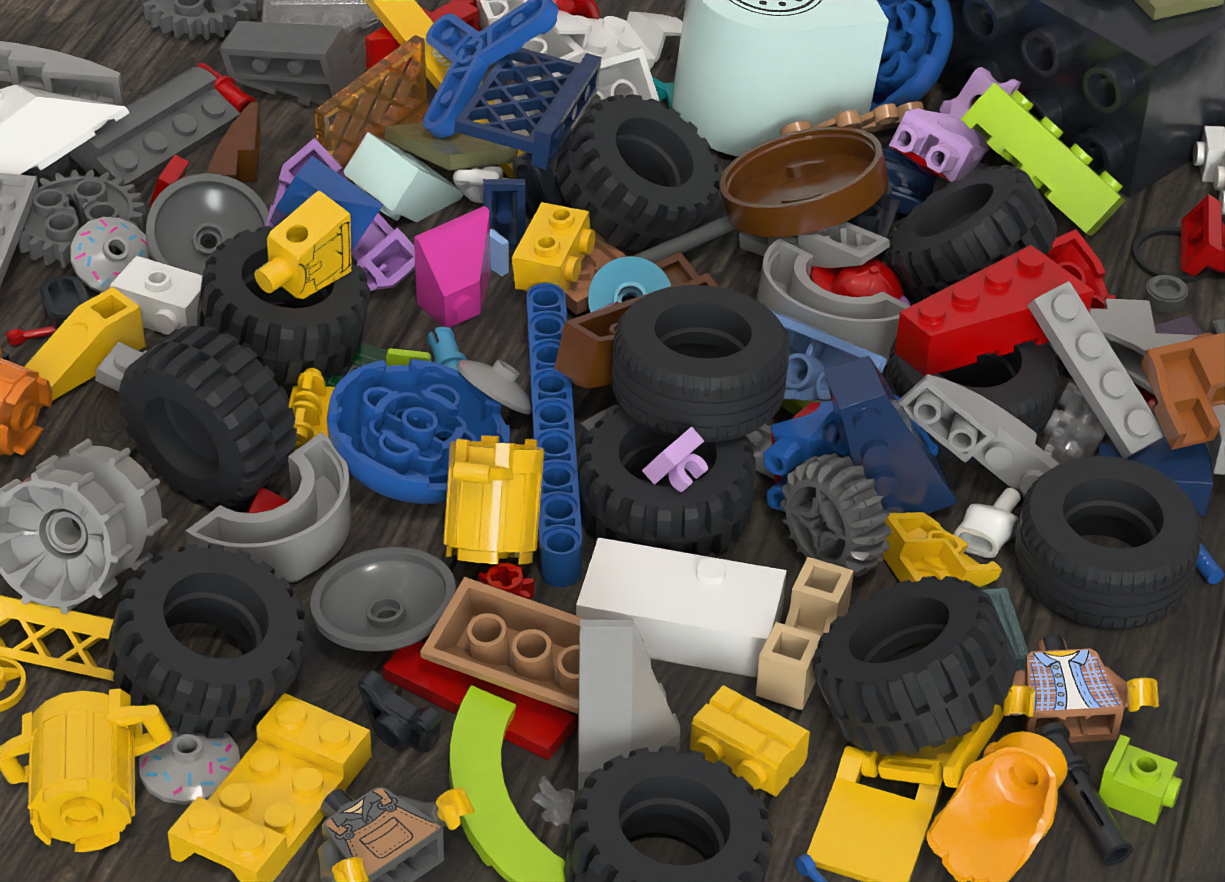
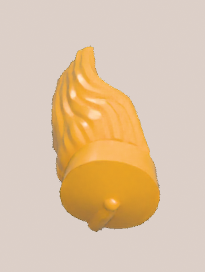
M1024 731L1014 732L1002 737L998 742L990 743L984 750L983 758L972 762L965 769L956 791L946 807L935 817L926 833L930 848L942 858V864L954 876L956 881L1009 882L1028 860L1036 845L1045 836L1054 821L1058 789L1064 782L1068 770L1067 762L1061 749L1041 735Z

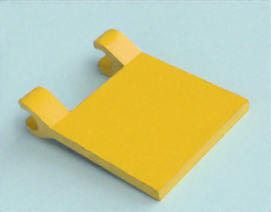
M847 746L843 752L835 781L807 854L811 856L817 868L863 882H910L933 813L940 800L942 787L941 785L919 784L916 798L913 800L859 784L862 776L860 768L865 752L862 749Z

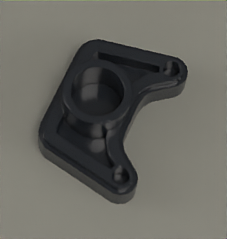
M372 670L359 681L358 689L369 717L373 721L372 728L385 744L395 750H402L407 744L420 753L428 752L439 740L442 721L437 711L431 707L417 708L395 694L382 677Z

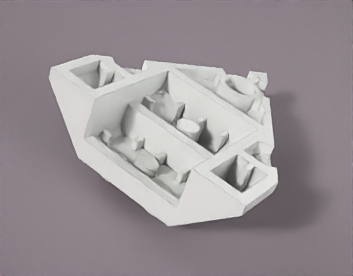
M16 84L0 89V173L21 175L28 169L35 167L42 170L95 136L94 131L101 128L108 120L115 119V121H118L130 112L125 106L54 94Z

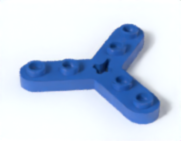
M528 0L480 32L451 13L440 17L433 23L427 32L426 41L438 54L451 63L423 119V126L435 138L451 137L457 133L454 132L455 121L478 90L489 66L508 54L518 52L526 42L539 34L549 32L555 26L559 9L553 0Z

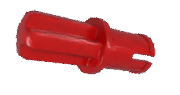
M206 63L198 64L197 67L209 71L217 78L214 88L240 114L250 102H256L254 97L249 96L236 86V82L232 77L222 76Z

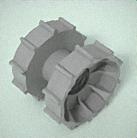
M86 439L71 448L69 453L61 458L53 455L38 464L36 471L23 482L19 479H14L0 488V574L13 589L23 596L21 599L23 604L33 601L44 606L60 607L61 612L67 614L92 595L101 598L118 585L114 577L129 567L135 571L142 563L153 558L150 549L157 540L159 531L168 524V520L162 518L161 501L156 486L160 484V480L158 478L152 480L142 466L129 456V448L118 451L109 447L94 446L90 439ZM72 519L79 524L81 532L75 528Z

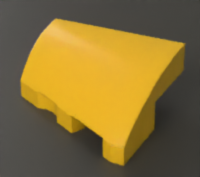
M924 512L889 513L890 515L885 519V523L891 528L892 533L886 537L890 549L883 553V558L900 582L906 580L916 582L920 581L922 577L935 576L939 580H943L945 576L957 577L962 581L967 580L978 587H982L999 578L1002 569L994 561L988 564L976 562L965 554L968 547L967 542L957 535L945 531L940 526V523Z

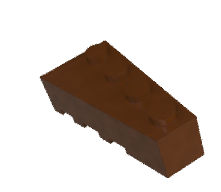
M675 284V285H672V286H669V287H676V286H681V285ZM648 294L566 321L554 369L569 377L575 385L587 389L612 385V361L616 325L621 316L637 300Z

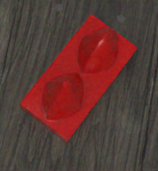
M1209 194L1181 219V269L1193 277L1205 267L1225 274V224L1222 222L1221 202Z

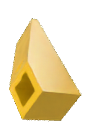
M111 287L79 305L24 367L37 371L40 378L49 381L52 389V401L96 376L97 368L118 342L138 351L146 347L140 306L116 288Z

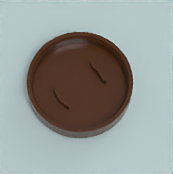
M819 127L785 134L746 151L724 170L720 178L719 188L728 220L734 228L753 236L790 237L821 231L861 214L876 203L884 194L889 183V175L881 143L874 135L864 130L850 127Z

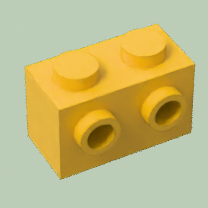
M541 202L512 256L515 289L528 291L536 284L553 283L560 286L566 293L571 282L575 283L579 278L581 262L585 254L590 255L594 248L595 231L590 229L589 211Z

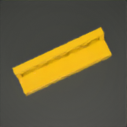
M0 595V627L11 619H17L29 636V638L14 648L6 647L0 637L1 657L114 681L113 676L115 672L110 669L97 667L87 650L101 639L109 638L114 619L74 610L63 614L60 607L44 606L32 601L23 604L21 599ZM32 623L45 625V627L37 632ZM59 628L65 630L74 648L60 658H55L50 655L41 639ZM78 633L91 635V637L82 642ZM34 645L39 654L25 650ZM80 655L85 664L70 660Z

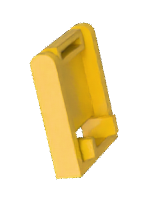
M1001 705L994 706L993 714L984 722L978 721L972 725V731L960 738L958 735L945 740L946 744L936 748L927 746L920 748L919 752L911 754L895 751L894 755H881L874 750L872 752L865 750L860 768L861 773L864 777L875 778L879 773L882 779L940 786L944 780L946 787L957 788L965 769L977 760L1003 719Z

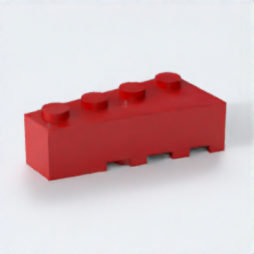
M1030 245L900 311L895 354L925 377L927 374L934 375L976 363L977 356L989 353L1001 356L1014 351V345L1033 340L1037 345L1050 341L1031 313L1028 305L1035 298L1070 281L1090 313L1094 290Z

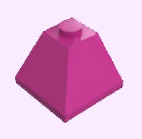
M486 206L414 237L417 304L442 327L450 328L481 313L491 277L490 210Z

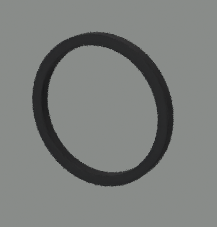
M1152 228L1141 233L1134 241L1132 249L1134 262L1142 271L1152 277L1171 275L1181 279L1184 283H1191L1202 280L1213 271L1205 267L1195 277L1190 274H1169L1151 267L1143 260L1139 247L1144 241L1160 235L1181 237V228Z

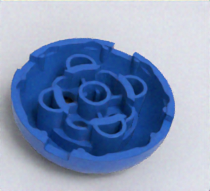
M877 0L889 22L869 112L884 104L893 103L898 107L905 103L919 101L934 86L947 63L953 42V17L948 0H932L933 7L926 8L914 0Z
M410 359L409 366H387L385 360L363 365L351 371L340 380L334 388L329 401L327 412L329 439L338 454L346 461L349 473L374 492L402 502L415 504L446 502L450 442L456 441L457 438L481 441V435L500 436L499 442L509 443L510 428L509 425H505L500 414L502 407L500 403L475 387L459 371L434 362Z

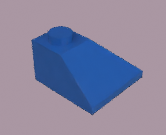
M311 156L290 183L276 205L269 222L277 226L314 193L321 191L350 213L352 253L383 204Z

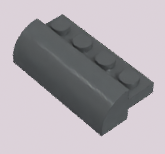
M192 67L125 106L130 112L118 121H115V119L108 120L101 128L94 131L95 136L68 154L86 173L89 170H93L94 176H96L97 174L102 175L109 172L111 181L123 177L124 185L133 184L136 187L165 169L174 155L183 158L228 130L240 113L214 88L217 78L203 68Z

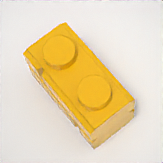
M723 685L710 699L709 704L706 703L694 716L691 723L690 750L704 753L705 760L712 763L720 760L732 768V773L737 778L742 776L754 790L760 788L776 797L788 784L790 777L793 778L805 764L810 731Z

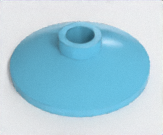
M632 256L614 259L600 268L591 281L588 292L590 313L618 301V303H622V299L627 295H632L636 298L671 286L666 274L649 260Z

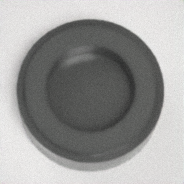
M1158 275L1147 282L1144 300L1150 301V306L1153 310L1162 313H1175L1185 307L1189 289L1177 277Z

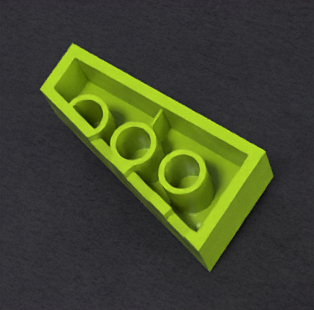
M994 82L960 120L970 129L980 133L985 138L986 143L1004 159L1028 173L1037 189H1041L1045 193L1044 195L1086 234L1093 236L1126 201L1118 193L1123 186L1108 172L1104 171L1099 176L1088 166L1093 159L1076 143L1069 149L1058 139L1063 131L1046 116L1041 121L1029 112L1034 105L1017 89L1010 95Z

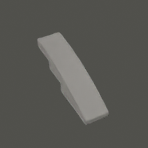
M0 41V81L12 82V85L16 84L59 95L120 106L125 105L121 74L92 61L55 50Z
M846 221L821 231L790 237H760L743 232L739 233L740 248L764 256L769 246L781 238L813 255L812 267L838 268L862 265L890 247L889 239Z

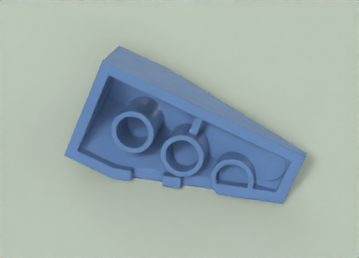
M771 310L786 330L790 343L783 400H831L824 370L866 356H870L882 374L888 358L807 323Z

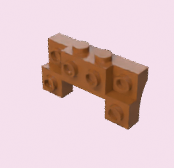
M1225 332L1215 335L1203 333L1192 340L1147 349L1141 366L1158 400L1154 413L1171 450L1213 441L1221 425L1212 407L1225 404Z

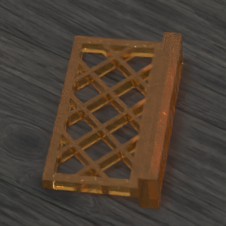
M414 35L314 110L316 140L337 161L343 171L367 132L384 140L385 126L423 122L430 106L427 104L425 39ZM411 56V61L407 67V70L405 73H403L405 66L409 60V57ZM388 74L381 91L378 92L385 75ZM400 77H401V78H402V81H401V83H400V85H399V87H398V90H397V92H396L394 98L392 99L391 97H392V95H393V93H394V91H395V89H396V86H397V84H398V82H399V80H400ZM411 89L413 92V97L408 96ZM363 93L356 110L353 111L359 95ZM377 96L378 98H377V100H376V102H375V105H374V107H373V109H372V111H371V114H370L369 118H367V114H368V112H369V110H370V108H371V105H372V103H373L375 97ZM338 111L335 120L330 128L329 117H331ZM350 115H352L353 117L350 121V124L345 132L344 137L342 138L341 135L344 131V128L348 122ZM366 122L364 129L361 130L363 123ZM340 141L341 144H340L339 148H337V149L335 150V148H336L338 142ZM346 177V178L348 179V181H350L351 183H353V184L355 185V183H354L352 180H350L348 177Z

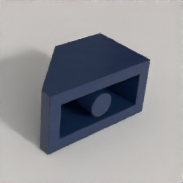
M483 179L484 206L490 210V229L495 230L499 235L508 240L509 250H516L526 232L525 179Z

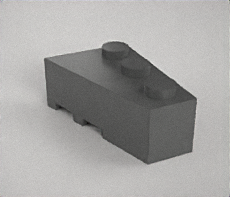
M238 21L219 48L227 74L235 82L273 95L277 91L296 96L298 97V103L310 106L314 102L332 108V114L344 118L361 90L343 26Z

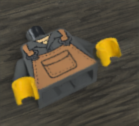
M375 787L357 800H354L343 789L332 791L321 804V812L327 819L322 824L323 844L317 853L320 882L415 881L444 861L443 827L447 826L448 829L455 830L461 824L460 816L472 814L475 811L463 788L450 789L440 795L437 801L434 802L421 801L400 795L396 796L384 787Z

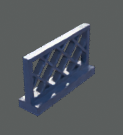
M521 48L514 54L506 55L498 60L455 121L454 132L532 153L531 166L547 170L597 92L602 57L586 53L582 61L576 63ZM513 60L528 65L516 67ZM559 72L565 75L554 77L552 73ZM534 76H539V77H541L540 80H534V81H528V80H527L528 77H534ZM514 80L516 82V84L504 86L501 84V82ZM551 90L554 94L541 96L538 92ZM527 95L528 99L515 100L513 97ZM501 99L503 103L489 105L487 101ZM539 110L542 114L528 116L526 112ZM510 114L515 116V118L502 120L499 117ZM487 119L490 123L481 124L474 121ZM525 129L530 135L528 137L525 135L514 133L513 131Z

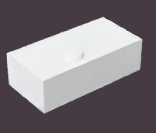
M598 538L576 604V616L584 619H633L650 659L757 678L759 655L775 622L780 623L787 570Z

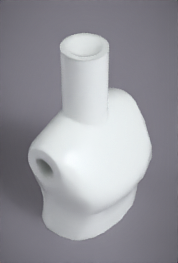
M1006 488L993 506L971 504L967 508L963 522L954 532V535L968 543L965 552L984 558H993L998 554L1003 544L1016 536L1019 518L1011 512L1021 499L1018 491L1013 488Z

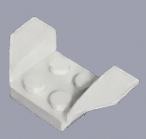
M558 10L557 22L553 29L557 34H568L585 51V54L589 53L602 57L601 60L643 48L649 69H651L660 58L666 36H681L683 22L676 17L646 12L629 11L626 21L614 16H607L604 19L599 18V20L579 15L573 16Z

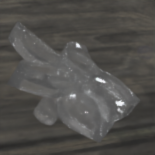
M543 776L539 780L542 792H538L532 800L547 808L541 814L545 821H551L557 827L562 826L564 823L569 825L575 791L563 788L561 791L556 792L550 781Z

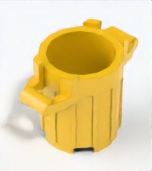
M481 435V441L457 438L456 441L450 442L443 544L446 545V557L457 555V560L488 564H498L499 559H506L508 557H518V564L533 562V553L537 549L545 450V448L537 447L538 440L525 439V445L501 443L499 442L500 436Z
M122 689L109 690V695L90 691L63 693L45 701L33 715L32 711L22 715V734L0 745V771L9 784L28 782L30 822L35 835L45 844L51 846V839L54 838L75 844V852L101 850L120 840V832L125 830V826L128 823L131 824V818L135 815V757L167 743L172 737V730L156 705L131 706V695ZM142 723L144 724L148 733L143 734ZM29 753V765L22 766L16 756Z

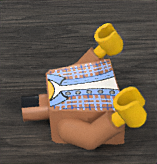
M1050 635L1038 642L1037 651L1026 655L1023 670L1016 671L1012 687L1009 688L1008 695L1001 704L1004 716H1010V714L1014 716L1022 715V731L1033 733L1046 724L1060 722L1070 732V743L1117 740L1125 708L1130 712H1135L1143 705L1154 708L1159 707L1158 683L1153 678H1135L1126 682L1109 667L1103 665L1096 651L1090 648L1068 650L1063 637Z

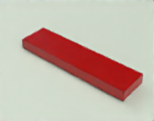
M422 641L399 649L383 666L384 679L456 715L471 685L516 704L515 715L507 728L504 739L546 760L553 756L575 729V716L551 704L421 658L420 651L425 644Z

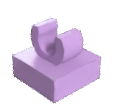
M691 427L642 471L654 485L669 473L671 485L679 492H683L693 483L684 469L690 471L696 479L708 470L706 462L700 456L690 454L704 440Z

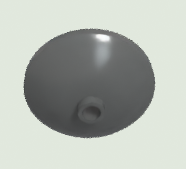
M212 173L187 176L165 188L152 204L146 224L147 246L153 261L203 275L206 260L216 250L218 245L229 237L233 239L237 233L249 229L250 232H256L258 227L265 226L269 211L262 199L250 187L234 178ZM211 240L216 246L207 249L201 245V242Z
M404 547L377 548L352 555L326 571L312 591L310 607L316 627L330 641L357 651H393L416 644L430 636L455 594L456 584L454 576L447 565L429 553Z

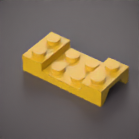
M284 693L256 726L258 740L209 799L206 800L197 796L170 828L168 839L171 859L182 862L192 854L197 853L231 869L240 882H273L325 817L321 812V804L326 796L336 789H343L345 791L372 757L370 730Z

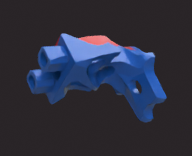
M894 395L895 398H896L897 401H898V400L900 399V397ZM831 400L811 402L791 420L771 426L772 445L763 452L764 466L775 476V485L767 491L768 505L771 508L786 512L780 505V502L786 498L782 492V486L788 483L787 474L793 472L797 466L802 465L803 461L815 456L820 457L825 454L831 455L834 453L840 458L845 457ZM911 419L912 424L918 433L922 435L932 454L936 456L938 454V446L930 440L928 432Z

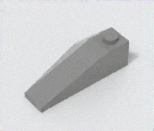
M580 619L578 791L583 788L585 779L598 768L603 770L604 763L622 754L626 759L629 758L630 751L648 747L649 752H659L661 746L676 747V752H679L680 723L676 714H672L668 706L662 683H658L654 675L650 656L633 619Z

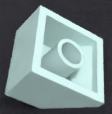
M367 132L344 169L345 176L352 180L358 188L383 204L380 209L381 212L397 221L402 215L418 222L461 200L464 195L453 183L414 155Z

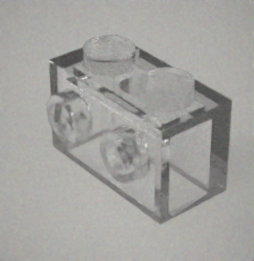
M1070 380L1058 402L1059 405L1065 407L1064 412L1055 408L1043 431L1051 436L1044 452L1062 463L1076 458L1093 456L1106 432L1077 384Z

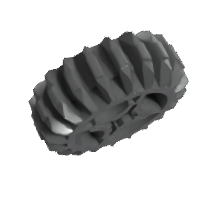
M836 453L831 455L825 454L803 461L802 465L797 466L793 472L787 474L788 483L782 486V492L786 498L780 502V505L786 511V517L782 521L789 526L791 534L788 538L794 539L798 546L797 555L804 554L806 559L810 557L854 570V579L867 574L868 570L875 568L878 563L883 561V553L890 549L886 537L892 531L885 523V519L890 514L882 507L881 499L884 496L877 495L874 489L875 479H866L862 465L854 466L849 456L840 458Z

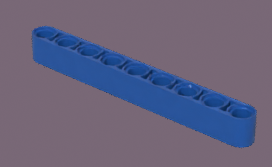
M540 283L532 286L527 292V340L530 398L532 404L533 439L538 440L537 447L545 448L538 527L539 570L541 578L545 583L553 587H567L575 584L581 578L582 527L572 383L569 377L554 369L562 337L561 329L564 328V324L567 321L566 297L564 290L560 286L553 283Z

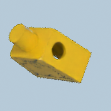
M321 191L314 193L270 231L267 237L268 262L254 273L258 285L267 293H272L282 286L296 298L304 299L351 272L350 213Z

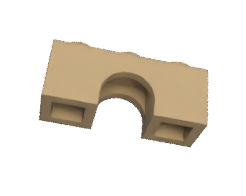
M807 557L792 588L791 603L785 624L775 622L759 655L756 696L803 710L816 682L812 666L815 650L818 649V641L823 633H829L830 624L838 616L843 617L848 613L854 570Z

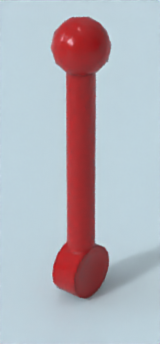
M53 326L28 331L13 329L6 333L7 342L10 345H19L26 339L53 335L57 329Z

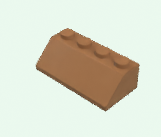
M464 577L420 651L421 658L578 714L580 619L584 618Z

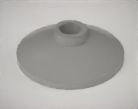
M460 360L456 366L458 371L486 395L523 414L532 413V404L529 396L516 382L520 374L512 366L501 360H497L494 366L473 360Z

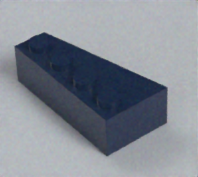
M870 356L824 370L845 457L849 456L854 466H863L866 479H875L874 489L877 495L884 496L881 499L883 509L889 513L924 512L928 514L958 504L940 462L932 454L926 441L912 424L909 415L895 398L893 391Z

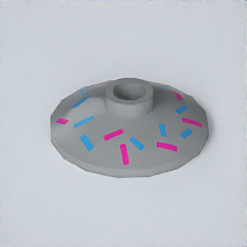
M101 217L88 221L76 232L70 246V262L77 277L87 287L99 293L110 289V284L136 256L153 260L147 246L146 235L136 225L121 218ZM108 246L118 247L122 254H112Z
M171 727L172 737L167 743L141 754L139 758L140 780L149 793L164 802L188 805L197 796L208 800L239 763V747L226 732H224L221 738H206L205 733L194 732L193 735L178 734L179 728Z

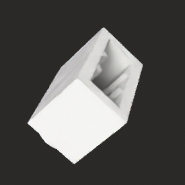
M136 256L110 284V288H116L140 306L142 323L145 328L169 335L175 329H180L184 326H197V309L202 275Z

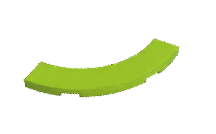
M471 685L460 705L454 722L449 752L450 788H463L475 810L472 814H465L459 817L467 838L482 861L487 866L492 865L508 882H566L563 872L565 861L541 843L527 828L512 804L504 783L501 767V749L507 728L515 715L516 704Z

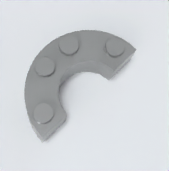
M781 238L773 242L763 258L756 300L764 304L768 309L807 323L888 358L885 364L888 365L890 349L894 339L897 337L900 311L910 307V305L885 292L867 297H849L824 290L810 279L813 255Z
M319 433L288 456L292 494L289 502L274 510L259 513L235 512L220 505L185 530L187 545L197 544L198 549H207L209 544L224 545V551L237 553L239 549L251 554L250 559L260 564L264 561L275 569L274 576L277 579L284 577L288 583L302 580L305 576L318 570L330 561L341 549L349 535L352 511L349 471L346 461L335 450L331 440L323 433Z

